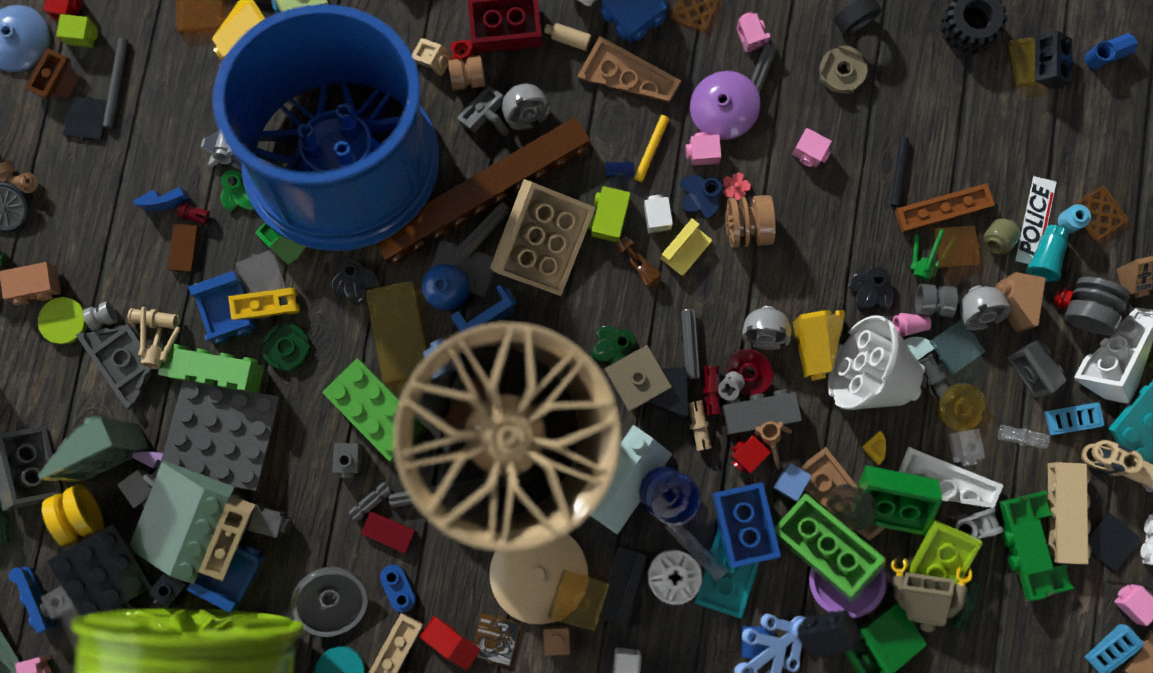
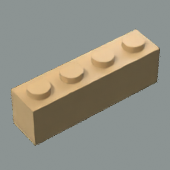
M1048 463V505L1050 511L1053 512V515L1048 516V551L1051 562L1088 564V559L1091 556V548L1088 544L1091 524L1087 514V509L1090 507V496L1087 494L1090 473L1087 469V464Z

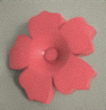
M738 172L733 174L732 178L726 176L723 179V187L726 188L723 190L725 197L733 198L734 196L736 201H739L740 197L746 195L745 192L750 191L751 184L747 180H743L744 174Z

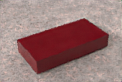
M370 511L361 534L406 553L416 530Z

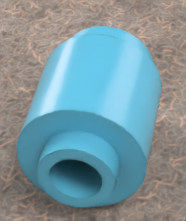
M1073 205L1059 215L1058 225L1066 228L1069 233H1074L1089 224L1091 220L1090 211L1083 205Z

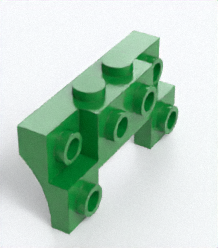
M1047 491L999 501L1005 522L1002 539L1010 552L1008 558L1009 565L1012 571L1019 575L1025 599L1029 601L1074 589L1073 585H1070L1066 570L1068 568L1067 564L1052 566L1039 518L1053 515L1047 502Z

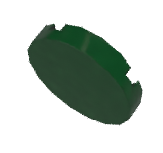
M294 324L274 326L266 333L262 341L264 359L269 365L278 370L291 371L297 369L306 362L310 354L311 345L309 337L304 330Z

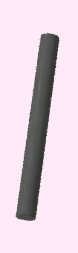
M118 38L103 127L112 129L128 44V40L125 38Z

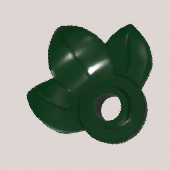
M613 326L600 327L595 331L600 341L593 348L592 358L597 361H609L610 365L630 355V351L635 347L636 339L634 334L626 329L617 330ZM621 337L627 339L625 346H622L619 342Z

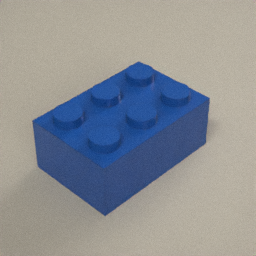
M763 482L711 494L728 567L734 568L781 557Z

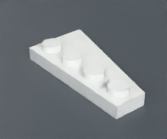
M908 447L898 471L939 480L943 501H954L993 508L1003 488V485L910 447Z

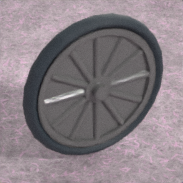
M0 183V231H16L26 223L29 217V203L24 193L18 187L9 183Z

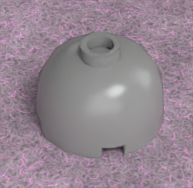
M520 84L514 86L504 96L502 111L506 122L512 129L525 130L533 127L530 123L539 120L541 123L547 117L550 111V104L541 89L532 84Z
M981 285L972 287L960 302L961 320L968 330L988 328V325L985 323L992 321L998 324L1012 312L1004 293L994 287H982Z
M763 306L751 312L745 319L742 339L746 344L747 340L752 342L753 347L757 349H780V344L786 342L787 346L791 341V325L787 316L772 306Z

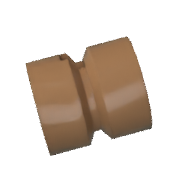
M481 56L470 57L466 62L462 59L448 60L453 91L466 89L467 85H471L472 88L486 86Z

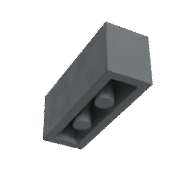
M788 389L774 391V396L765 397L764 393L752 395L749 401L741 402V398L726 400L727 405L721 407L727 435L754 431L757 426L761 427L768 421L775 422L776 424L782 422L783 425L802 421L796 392L789 393Z

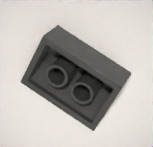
M46 426L0 433V501L3 511L27 507L43 502L55 494H62L59 480H42L38 475L53 455Z

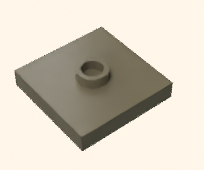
M648 345L605 368L608 377L628 412L671 388Z

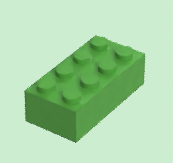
M357 358L322 393L389 462H395L394 427L400 399L363 361ZM415 414L411 433L412 445L429 429Z
M806 493L774 528L776 538L851 603L857 599L885 567L884 557Z

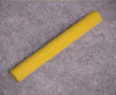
M660 116L634 179L639 182H643L668 124L669 118L667 116Z

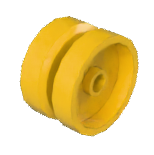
M82 484L66 489L63 495L55 494L45 499L42 503V514L47 529L56 542L64 548H70L81 542L83 538H88L104 529L101 509L93 494Z

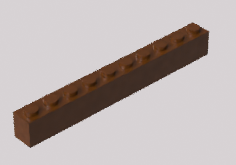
M576 116L426 203L414 219L394 235L376 243L377 247L388 264H397L406 258L405 255L411 251L417 252L422 250L430 240H438L447 234V230L452 227H461L467 222L469 217L473 215L479 216L487 211L488 206L505 201L508 198L507 195L514 191L519 192L524 179L530 182L534 179L537 181L548 175V171L555 167L559 169L569 162L568 159L575 155L577 157L584 155L589 150L590 138Z

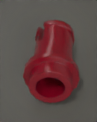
M190 202L179 205L177 215L182 220L189 219L206 225L209 219L200 217V215L210 217V211L191 206Z

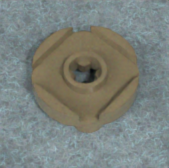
M839 46L837 49L830 50L824 55L819 67L820 82L833 92L851 94L865 80L868 70L867 63L865 65L863 55L857 49L850 46ZM842 65H845L849 73L840 74L837 67L841 68Z

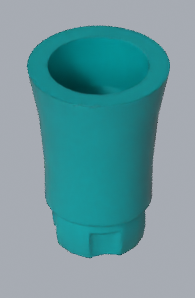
M1048 225L1026 269L1029 275L1043 277L1047 282H1056L1061 279L1062 263L1069 236V231L1066 228L1058 225Z

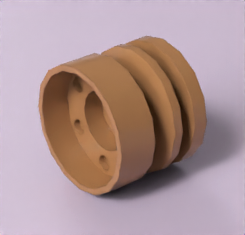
M771 195L753 196L751 207H748L745 197H740L739 208L736 198H728L725 225L732 248L739 247L740 237L742 245L748 247L750 236H753L757 246L774 244L775 213Z

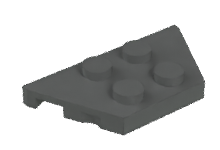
M122 325L112 329L105 328L90 333H78L76 335L125 408L132 409L154 369L140 364L142 357L138 356L140 338L132 326Z

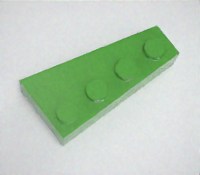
M174 344L168 353L166 362L161 363L158 375L167 378L195 381L212 386L218 385L223 388L239 389L255 394V392L259 393L264 367L257 364L258 360L247 357H243V360L235 359L234 355L220 353V356L212 355V351L197 348L196 352L188 351L187 346Z

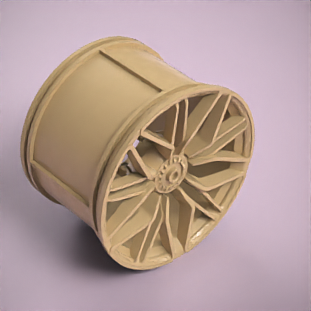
M494 323L469 329L450 338L431 352L418 366L407 383L398 405L394 427V450L400 476L407 492L416 506L434 525L448 535L476 547L501 551L523 550L549 543L563 536L579 525L595 509L604 496L617 466L620 450V423L615 400L606 379L594 362L579 347L566 338L541 327L520 323ZM484 347H500L490 381H488L475 361L470 350ZM507 348L525 353L527 386L519 398L511 395H499L497 391V382ZM464 352L485 386V401L482 402L476 394L456 355ZM533 357L551 370L538 385L535 383ZM453 359L469 394L428 385V382L444 364ZM554 375L560 379L561 383L547 399L534 406L529 404ZM565 387L572 402H553ZM426 391L467 401L474 410L468 417L465 430L451 428L417 405L422 392ZM575 409L578 432L561 439L545 438L544 424L540 416L549 410ZM416 412L450 437L412 448L411 433L414 413ZM577 440L575 454L562 448V446ZM465 441L466 446L456 453L414 461L413 452L451 442ZM542 449L560 452L573 458L571 467L567 468L551 461L540 454ZM471 457L479 467L487 471L486 481L470 497L455 509H452L441 502L440 499L461 464ZM455 459L437 492L433 495L424 485L416 466ZM533 463L540 466L546 472L553 493L537 506L519 488L516 473L526 470ZM553 468L567 473L560 485ZM498 475H503L507 489L504 518H495ZM490 491L489 518H479L462 513ZM513 493L529 509L528 511L510 516Z

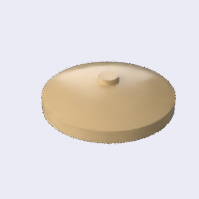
M568 533L549 543L533 548L512 551L496 550L490 565V584L497 602L512 617L530 624H547L568 615L582 599L587 585L588 568L585 555L576 540Z

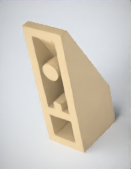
M231 496L199 569L200 573L223 581L255 504Z

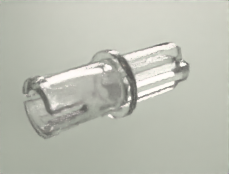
M1002 424L998 430L999 440L1019 443L1020 446L1030 445L1046 449L1050 443L1049 435L1029 431L1027 427L1020 429Z

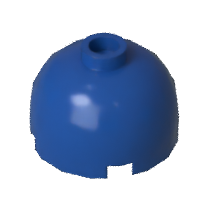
M447 263L439 264L429 269L422 282V292L427 302L435 309L442 311H453L463 306L471 290L470 280L466 273L456 265Z

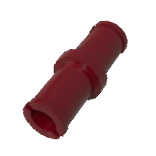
M705 366V388H703V394H706V415H722L721 398L718 392L720 384L719 366Z

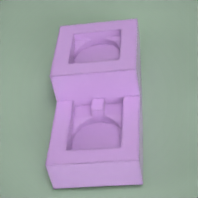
M136 452L133 453L132 458L152 468H158L163 453Z

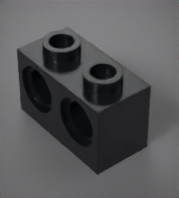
M1058 30L1036 36L1035 82L1049 89L1072 84V38Z

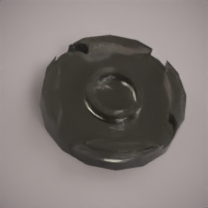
M851 484L836 486L830 492L826 501L827 511L853 531L867 529L876 517V503L873 497L861 487H851Z

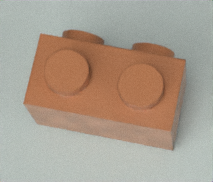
M48 262L0 271L3 299L13 302V305H25L29 303V300L33 299L49 300L52 299V295L61 294L57 266Z

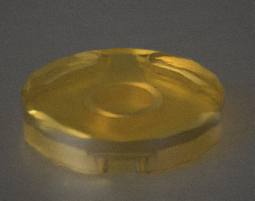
M957 383L950 386L943 393L939 401V416L945 426L955 431L966 432L973 429L983 417L981 414L983 409L985 410L986 402L979 388L968 383Z

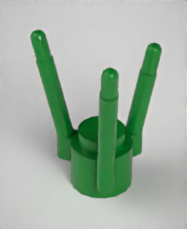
M943 229L939 231L929 258L921 257L920 261H918L920 236L916 234L913 261L910 267L911 270H914L913 276L925 281H931L933 277H936L939 267L953 247L957 237H952L935 264L934 258L945 231Z

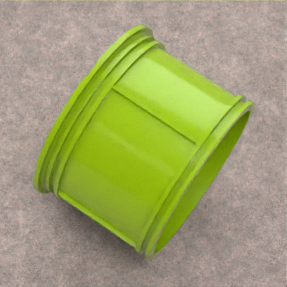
M152 608L88 614V616L77 617L72 621L71 629L78 634V640L80 641L77 644L75 673H293L294 643L296 642V637L303 633L304 624L289 617L249 611L229 613L226 610Z

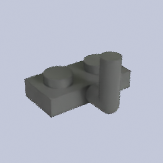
M489 85L457 117V120L473 133L487 119L493 123L501 136H507L509 133L501 118L494 113L502 105L504 96Z

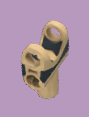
M1108 440L1086 445L1081 450V459L1088 466L1111 476L1123 475L1153 488V464L1144 461L1136 451ZM1090 448H1092L1093 457L1097 460L1095 462L1087 458L1086 453Z

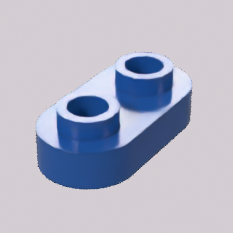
M396 564L386 566L380 574V581L391 606L398 612L411 610L416 603V595L405 570ZM390 573H394L396 575V580L394 582H391L388 579ZM400 595L405 596L407 599L404 605L398 601Z

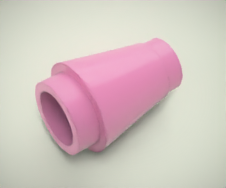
M900 313L895 315L892 324L902 337L927 331L931 328L929 316Z

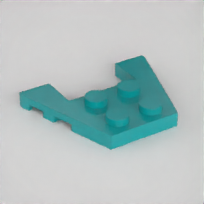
M1152 381L1148 386H1144L1141 389L1137 400L1132 405L1129 404L1109 427V431L1117 444L1136 451L1144 461L1153 464Z

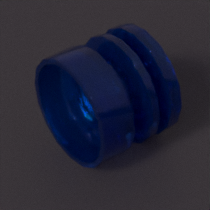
M663 466L649 471L642 479L639 488V499L643 507L661 522L672 526L683 525L690 521L698 512L701 503V492L697 483L689 476L677 469Z

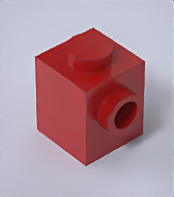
M45 0L43 11L53 20L59 21L60 14L77 16L81 10L82 1Z
M752 435L745 442L741 439L731 449L734 452L730 456L733 460L731 464L741 474L744 471L750 474L771 452Z

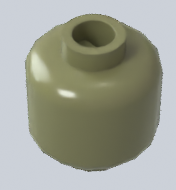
M1009 219L995 220L984 234V242L987 249L995 254L1009 253L1021 238L1019 227L1014 221Z

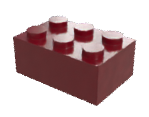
M467 0L471 44L474 54L543 47L538 0Z

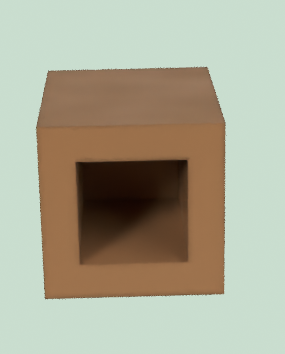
M569 626L544 627V655H569Z

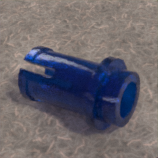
M627 160V163L606 162V177H627V179L634 177V163H631L630 160Z

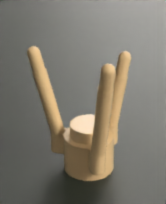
M146 307L141 308L140 350L138 356L142 357L140 362L142 366L159 369L161 363L166 362L168 353L180 332V327H176L163 352L162 348L159 347L162 327H158L153 345H148L146 348Z

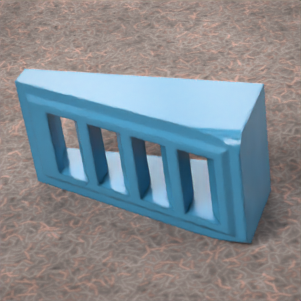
M1099 402L1045 411L1049 435L1104 426ZM1077 411H1080L1083 425L1079 424ZM1066 413L1070 415L1072 427H1069ZM1057 414L1060 416L1062 429H1058Z
M1119 624L1084 658L1098 673H1110L1145 644L1130 627ZM1123 636L1129 641L1128 644L1122 639ZM1115 642L1122 648L1120 652L1113 645ZM1107 648L1114 655L1113 658L1105 652ZM1099 654L1107 662L1105 666L1096 658Z

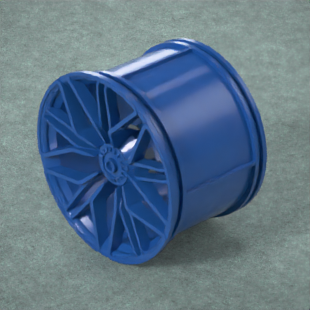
M325 4L301 6L282 11L259 22L239 38L229 50L215 80L213 92L215 118L229 149L242 163L243 183L253 208L260 218L276 233L299 245L313 249L343 251L363 248L397 233L419 214L432 194L439 171V146L433 125L420 106L421 89L417 68L406 44L397 33L381 20L360 10L345 6ZM340 83L346 104L338 105L339 109L326 111L329 85ZM347 83L365 85L376 89L357 112L355 111ZM321 86L316 116L293 99L307 90ZM385 92V96L369 118H365L364 116ZM392 98L396 99L406 108L403 116L379 119ZM289 102L309 122L302 124L284 104ZM279 109L298 128L263 131L268 121ZM396 129L383 145L371 137L375 133ZM298 141V146L291 157L257 148L258 142ZM260 159L282 166L284 168H276L261 161Z

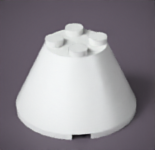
M870 316L855 324L848 331L851 335L844 345H838L833 370L828 373L829 395L834 397L835 404L843 409L855 410L901 406L910 400H917L921 394L920 386L925 367L916 359L892 322L881 316Z

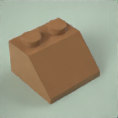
M1015 272L997 283L995 288L1004 293L1012 309V312L1006 319L1016 332L1022 333L1038 326L1045 278Z

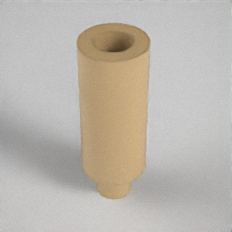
M558 23L554 26L549 24L545 26L544 33L551 35L552 40L584 51L587 50L591 34Z

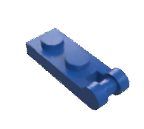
M13 568L9 572V579L17 583L21 593L20 601L26 607L30 616V626L36 631V634L57 627L33 568Z

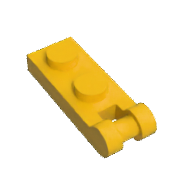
M297 288L228 296L232 321L298 313L300 312V306L296 303V296H298ZM279 298H286L287 305L280 306Z

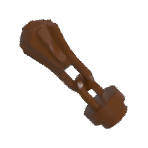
M625 236L616 243L618 253L620 255L626 252L629 254L630 262L638 271L643 285L649 287L657 286L661 279L660 271L652 267L642 255L635 253L631 249L635 245L632 238L628 239ZM638 258L643 263L640 266H638V264L636 263L638 261Z

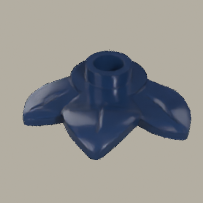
M691 175L679 182L681 188L687 192L682 202L683 211L692 213L701 210L705 218H709L717 212L719 208L718 198L723 192V185L720 180L714 177L704 179L698 175ZM707 187H714L715 192L709 193Z

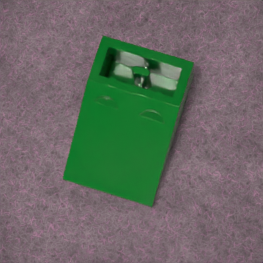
M896 602L858 626L862 634L857 650L847 651L844 654L856 673H895L927 644L913 622L908 619L906 611Z

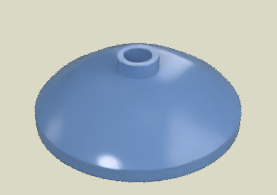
M13 5L0 9V69L8 72H21L34 67L39 63L44 52L50 46L51 33L48 23L37 11L27 6Z

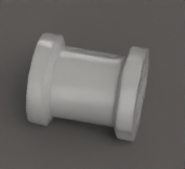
M729 372L719 384L718 392L720 396L725 400L736 399L745 385L744 377L738 372Z

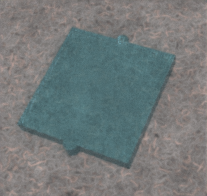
M959 320L930 341L933 348L939 354V359L944 361L952 374H955L985 352L975 338L976 334L966 329L962 320Z

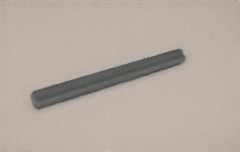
M529 469L516 473L518 485L531 483L533 480L531 470ZM498 475L497 489L506 487L503 475ZM486 477L450 483L441 499L474 493L484 485ZM440 485L428 487L427 489L435 495ZM407 491L389 495L391 507L415 504Z

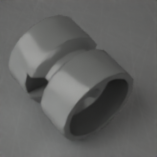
M920 284L915 299L916 314L932 316L936 312V315L940 317L952 318L957 309V288L954 286H940L937 290L935 285Z

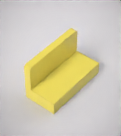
M693 218L661 255V260L681 276H684L712 241L698 229L699 223Z

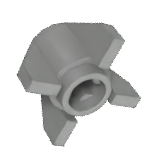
M220 130L203 139L201 148L209 153H213L208 163L210 167L215 166L218 162L222 164L231 163V166L242 171V163L229 149Z

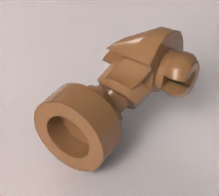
M5 161L0 163L1 183L12 184L18 187L24 194L36 190L38 179L34 174L28 172L14 177L15 168L12 162Z

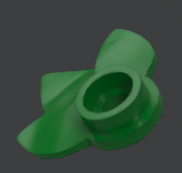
M237 170L226 171L221 178V185L223 187L221 202L229 212L234 210L237 205L246 210H255L247 196L242 173ZM231 177L237 178L235 186L229 185Z

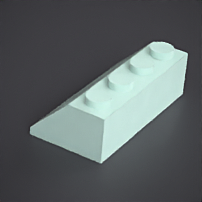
M633 425L620 443L619 456L613 478L604 496L589 515L618 535L672 456V453Z

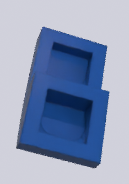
M178 187L164 195H161L156 190H152L133 201L135 205L143 210L159 211L174 208L181 203L192 200L184 189Z

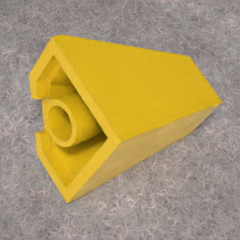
M239 0L212 38L217 46L214 48V51L221 61L224 60L229 50L239 38L256 24L266 19L254 0Z
M831 310L801 314L793 321L804 378L811 377L812 381L826 378V374L832 372L845 318L844 310L835 311L836 314L831 315Z

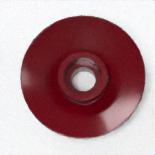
M740 350L734 353L726 363L725 375L729 372H738L745 379V385L740 391L741 394L749 396L761 394L769 388L773 380L771 363L763 354L755 350ZM747 367H752L755 372H749Z

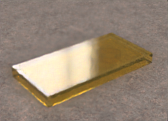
M413 281L365 290L383 383L411 378L418 366L425 360L423 352L426 351Z

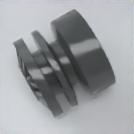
M1096 277L1079 278L1076 284L1077 289L1073 292V297L1076 300L1069 303L1064 316L1065 320L1077 328L1095 334H1116L1122 319L1118 312L1125 310V302H1128L1130 292L1123 286L1109 280Z

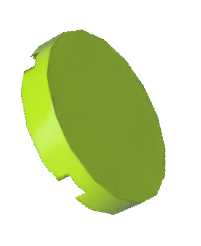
M66 297L52 299L44 305L39 313L38 327L41 334L50 342L61 345L77 341L76 335L85 332L87 328L83 315L84 308L74 299Z

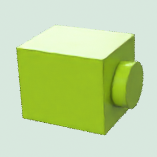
M60 14L56 36L66 45L93 48L94 40L98 36L97 26L88 17Z

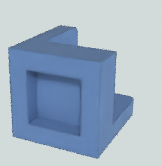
M788 463L772 489L792 501H798L811 475L792 463Z

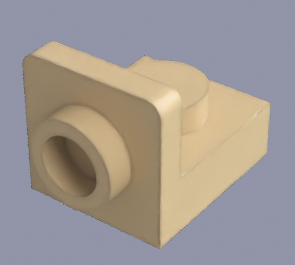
M422 38L412 54L415 63L432 68L441 76L449 65L448 60L452 59V55L441 44Z

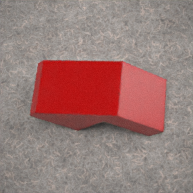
M436 616L432 618L420 636L421 639L445 658L465 670L470 667L481 650L478 645L459 635L454 627Z

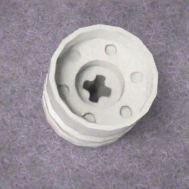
M665 550L657 554L650 562L647 571L648 583L653 593L663 602L672 605L683 604L693 599L698 593L702 582L701 570L697 562L689 554L679 550ZM674 570H677V574L681 576V580H677L676 584H672V580L668 578L669 574L672 575L674 573Z

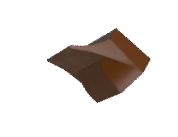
M47 48L25 89L47 100L52 98L68 99L80 77L72 68L68 57Z

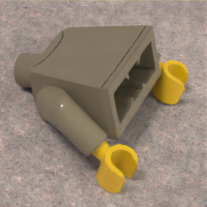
M897 558L892 561L891 567L896 572V576H894V598L901 608L907 612V617L910 621L920 622V628L923 631L932 632L936 629V625H945L947 618H953L963 608L968 589L965 585L972 578L971 569L969 570V576L963 578L959 575L961 566H959L956 570L958 584H955L954 579L907 572L904 576V571L909 567V561L906 558L903 559V569L897 566Z

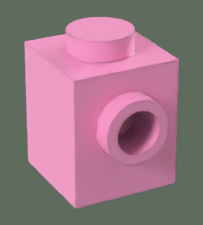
M806 128L792 155L799 158L800 162L804 165L817 168L821 161L825 163L832 151L828 147L832 141Z
M701 132L691 136L689 144H686V158H690L691 166L719 164L721 159L719 134L708 135L706 132Z
M1130 584L1123 587L1119 591V597L1114 603L1136 624L1148 626L1153 621V597L1142 586Z

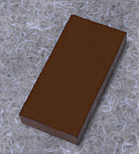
M174 223L168 270L194 273L199 226Z

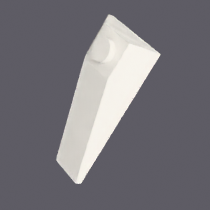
M1136 307L1120 323L1116 334L1112 335L1109 339H1103L1100 342L1101 347L1093 354L1089 353L1084 358L1074 377L1075 380L1106 400L1130 404L1139 386L1153 342V310Z

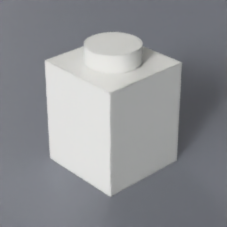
M662 195L648 197V200L644 201L648 233L671 230L673 223L669 198H662Z

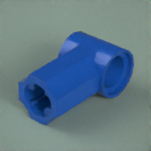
M1129 33L1109 41H1101L1087 52L1085 63L1091 69H1100L1105 64L1135 53L1138 42L1135 36Z

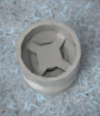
M109 301L100 303L96 308L89 307L83 310L86 324L92 331L101 329L105 324L112 325L118 321L116 311Z

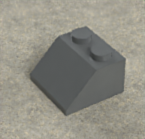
M1039 339L1028 343L1007 356V359L1033 398L1051 394L1067 381L1062 367L1053 361L1048 346Z

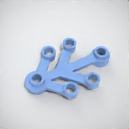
M771 614L763 615L761 618V626L771 631L777 628L788 632L779 638L760 634L751 628L745 629L742 633V639L745 643L750 645L761 644L769 647L749 663L743 662L737 665L734 673H743L744 669L745 673H758L757 670L772 658L771 670H768L766 673H781L782 666L791 672L797 671L800 667L799 657L802 643L797 637L799 626L801 627L803 619L806 618L797 616L790 622L777 619L776 616ZM771 618V624L768 626V620ZM753 633V638L749 641V635ZM792 643L790 655L784 658L786 647Z

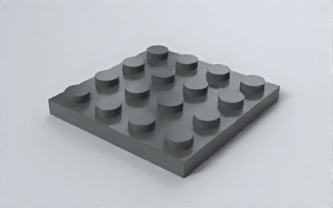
M183 380L160 466L164 460L231 485L237 489L258 492L280 397L257 392L254 394L239 389L233 390L219 387L218 385L212 386Z

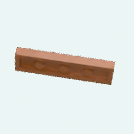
M988 183L897 208L895 214L903 233L994 207L995 203Z

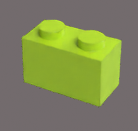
M603 186L601 193H596L594 206L597 207L596 215L592 216L588 229H592V237L613 242L620 240L630 200V192Z

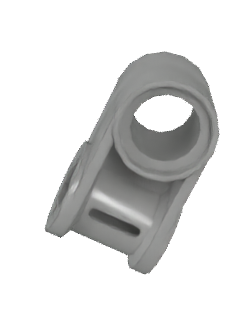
M995 507L977 512L972 516L956 521L952 525L953 528L959 530L962 524H967L971 530L970 535L978 539L990 537L1004 531L1003 527L999 526L995 517Z

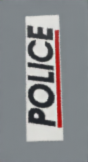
M1033 176L1015 261L1026 264L1031 262L1040 238L1044 235L1048 225L1057 182Z

